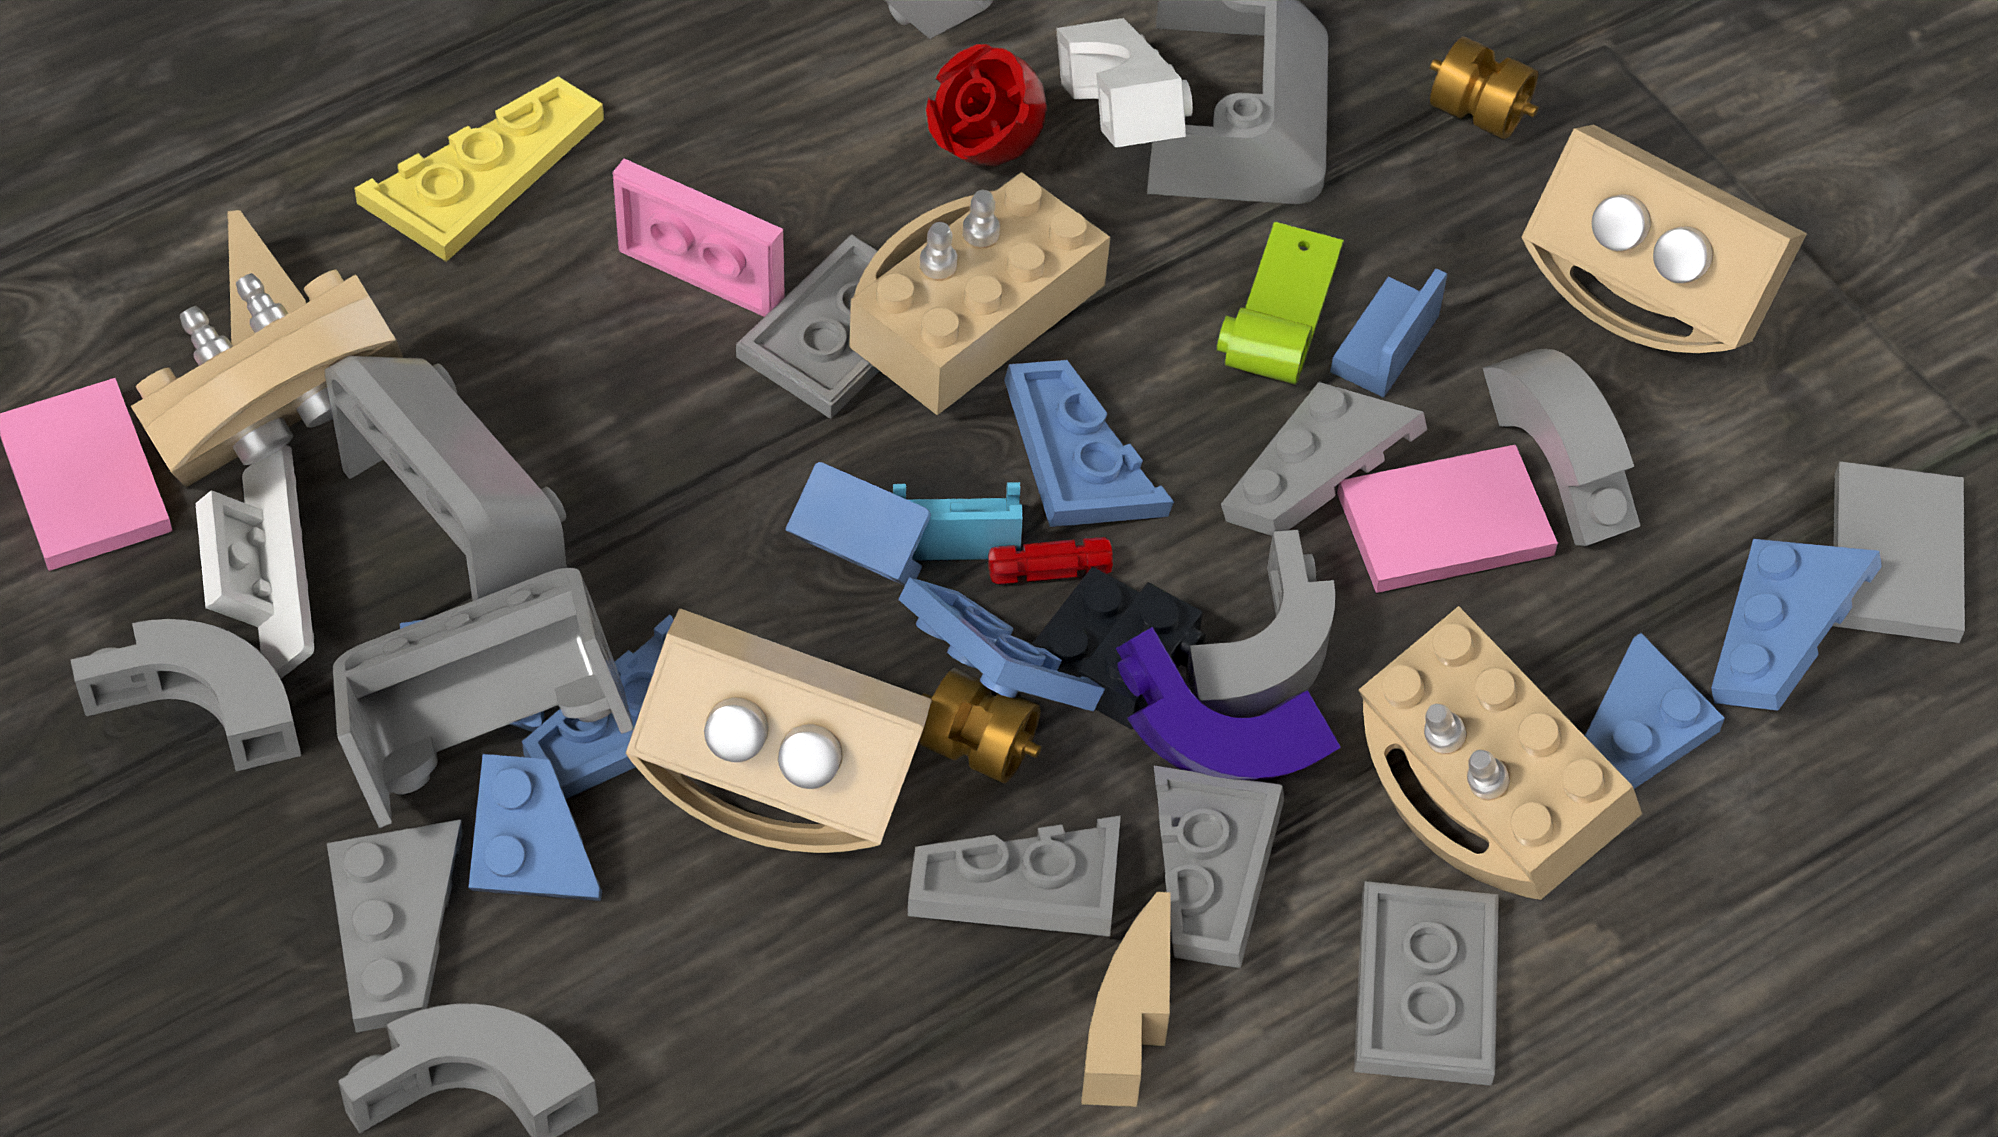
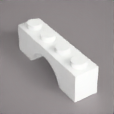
M1124 18L1056 28L1061 84L1074 99L1099 100L1101 131L1114 147L1186 137L1184 117L1191 116L1193 109L1191 90L1187 80H1182L1174 71L1173 66L1167 64L1159 55L1158 50L1153 49L1145 41L1144 36L1139 34Z

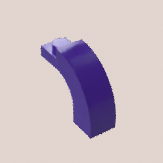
M1153 627L1116 648L1122 659L1117 665L1123 681L1135 696L1142 694L1148 703V706L1127 717L1128 721L1152 750L1181 770L1198 772L1219 778L1262 782L1303 769L1341 748L1308 690L1288 698L1260 716L1234 718L1209 709L1191 693Z

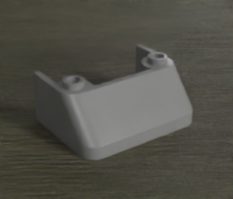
M1158 0L1156 28L1264 36L1263 94L1235 93L1228 95L1220 100L1215 107L1213 127L1185 125L1186 137L1152 142L1147 194L1286 204H1303L1318 197L1323 189L1326 172L1328 33L1325 26L1299 0Z
M347 356L325 369V379L343 472L351 479L384 460L466 555L472 601L544 573L567 568L561 522L566 520V513L560 500L550 488L544 487L540 489L462 401L457 395L452 378L442 365L437 363L432 366L423 358Z
M561 568L544 573L362 643L342 654L333 665L337 737L379 828L392 823L389 794L392 792L395 794H407L424 786L429 781L430 773L438 763V751L559 705L565 717L579 718L582 722L597 721L612 713L621 734L634 730L622 681L590 594L580 571L575 568Z

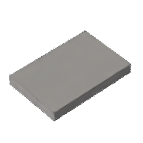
M851 234L736 344V357L832 419L879 372L876 367L849 347L851 298L854 297L861 276L873 256L877 253V250Z
M1839 461L1835 472L1834 546L1880 551L1882 567L1871 582L1864 581L1851 599L1852 609L1842 623H1834L1833 626L1960 643L1965 631L1964 478Z
M1365 881L1361 907L1354 1072L1492 1085L1495 1075L1499 894Z

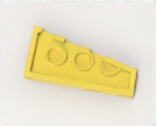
M558 76L496 110L495 120L480 128L471 129L467 126L448 136L449 145L426 158H423L418 153L397 164L398 173L377 184L372 178L354 188L357 204L447 262L604 120L603 104Z

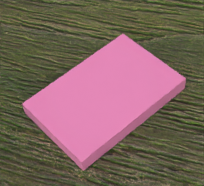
M623 159L613 171L618 247L621 253L763 317L785 298L782 228L629 160Z
M115 378L0 413V438L48 571L172 532L169 516Z
M1516 444L1348 478L1341 481L1338 485L1337 495L1376 593L1554 556L1558 542Z

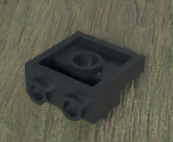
M1091 567L1031 645L1037 648H1044L1061 659L1062 662L1057 670L1058 672L1079 678L1088 677L1105 688L1095 710L1132 730L1133 727L1127 717L1148 706V703L1142 694L1135 696L1123 681L1117 665L1122 659L1116 648L1153 627L1175 667L1178 669L1182 665L1187 668L1190 646L1204 645L1206 634L1200 631L1203 611L1150 582H1147L1143 589L1138 592L1102 571Z

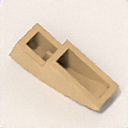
M1156 892L1132 923L1111 960L1098 992L1089 1029L1081 1104L1137 1107L1141 1079V1045L1165 1046L1170 1015L1171 892Z

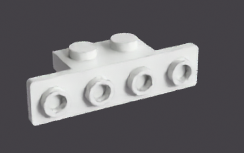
M287 445L271 456L251 464L244 470L242 481L245 503L212 490L195 503L206 609L258 627L261 654L270 662L280 679L309 658L314 652V633L311 622L308 581L306 578L302 529L296 492V477L294 474L292 449Z

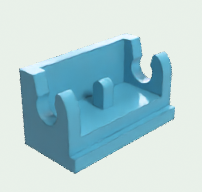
M1007 482L1006 498L909 500L925 507L931 513L930 520L912 557L913 560L988 559L989 549L998 546L1015 545L1016 551L1021 550L1023 517L1022 505H1019L1020 482ZM893 484V494L906 499V484Z

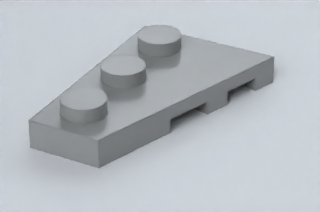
M1318 382L1221 503L1226 522L1270 536L1273 535V531L1291 529L1336 496L1334 486L1359 468L1366 473L1370 472L1385 461L1383 451L1402 437L1411 442L1427 430L1424 412Z
M1154 766L1167 892H1171L1170 928L1174 957L1241 968L1284 802L1283 785L1252 780L1219 778L1193 771Z
M1120 816L1097 819V828L1065 832L1063 825L1038 828L1037 837L1003 842L995 835L915 847L908 898V916L1110 936Z
M461 820L327 843L352 1016L356 1032L387 1027L386 1024L419 1010L427 1009L440 948L439 936L445 907H448L452 890L451 877L456 853L459 854L463 836Z

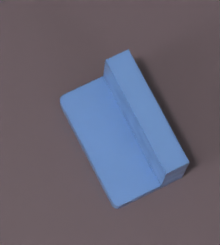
M1436 268L1421 291L1388 277L1333 356L1330 372L1384 398L1439 317L1448 274Z
M818 462L810 474L785 530L804 542L905 586L909 577L917 579L922 568L912 557L930 520L931 513L923 506L827 464Z

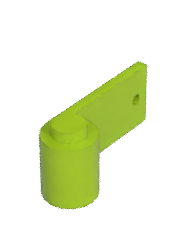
M1274 221L1246 307L1240 308L1236 318L1226 316L1217 343V351L1226 353L1225 366L1294 385L1298 383L1339 259L1343 240ZM1303 246L1308 248V250L1304 251L1299 248Z

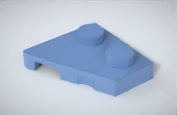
M1640 633L1633 638L1585 737L1635 789L1720 732L1724 717Z
M483 754L468 888L479 892L601 901V887L592 869L582 843L581 835L570 812L551 760Z

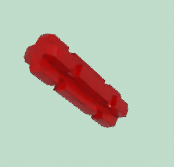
M1106 537L1083 539V545L1075 546V540L1023 544V551H1016L1015 545L998 546L989 549L988 553L989 575L991 581L995 584L1018 582L1017 576L1023 575L1026 576V581L1078 577V570H1085V574H1087L1091 567L1108 574L1112 571L1113 566L1112 546Z

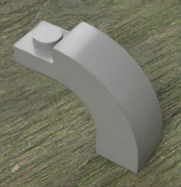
M1536 349L1484 367L1483 372L1499 426H1516L1524 429L1535 439L1544 452L1554 473L1575 545L1587 546L1640 527L1624 471L1634 467L1630 451L1611 408L1588 374L1570 357L1553 349Z
M1298 530L1273 531L1267 569L1276 613L1274 621L1259 634L1245 640L1190 646L1185 683L1191 693L1202 704L1217 713L1234 718L1260 716L1288 698L1308 690L1321 670L1326 656L1335 610L1334 580L1316 582V568L1313 555L1303 554Z
M180 619L132 623L136 645L119 649L104 648L91 655L71 659L75 683L86 716L155 700H185L204 707L219 719L226 731L236 771L301 756L288 697L280 677L270 662L255 647L229 631L202 622Z
M481 1004L436 1006L405 1015L386 1024L392 1050L384 1055L376 1054L361 1060L350 1070L346 1077L338 1081L345 1111L359 1133L431 1093L451 1088L476 1089L499 1098L513 1110L531 1137H557L599 1112L595 1080L570 1046L557 1034L528 1016L512 1010Z

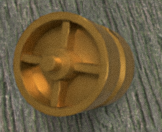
M1463 36L1456 41L1443 62L1434 59L1430 66L1431 70L1438 72L1431 90L1430 104L1459 118H1462L1467 113L1473 114L1474 125L1502 139H1507L1512 134L1524 114L1534 117L1538 111V106L1530 103L1537 85L1538 71L1508 57L1501 63L1495 61L1493 50Z
M953 668L947 673L933 696L926 693L922 694V696L930 698L931 703L925 726L919 739L921 746L952 760H957L965 754L968 756L971 769L1002 783H1006L1012 778L1026 754L1034 758L1038 757L1042 746L1032 742L1040 718V706L1018 695L1015 698L1006 697L1001 694L994 696L991 689L980 682V678L958 668Z

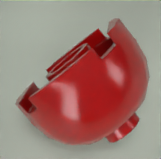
M976 44L958 52L941 68L935 79L941 83L937 90L935 101L928 98L926 106L928 128L938 146L968 163L979 166H998L1021 157L1035 144L1044 128L1047 112L1043 84L1034 70L1023 59L1008 50L993 48L988 44Z

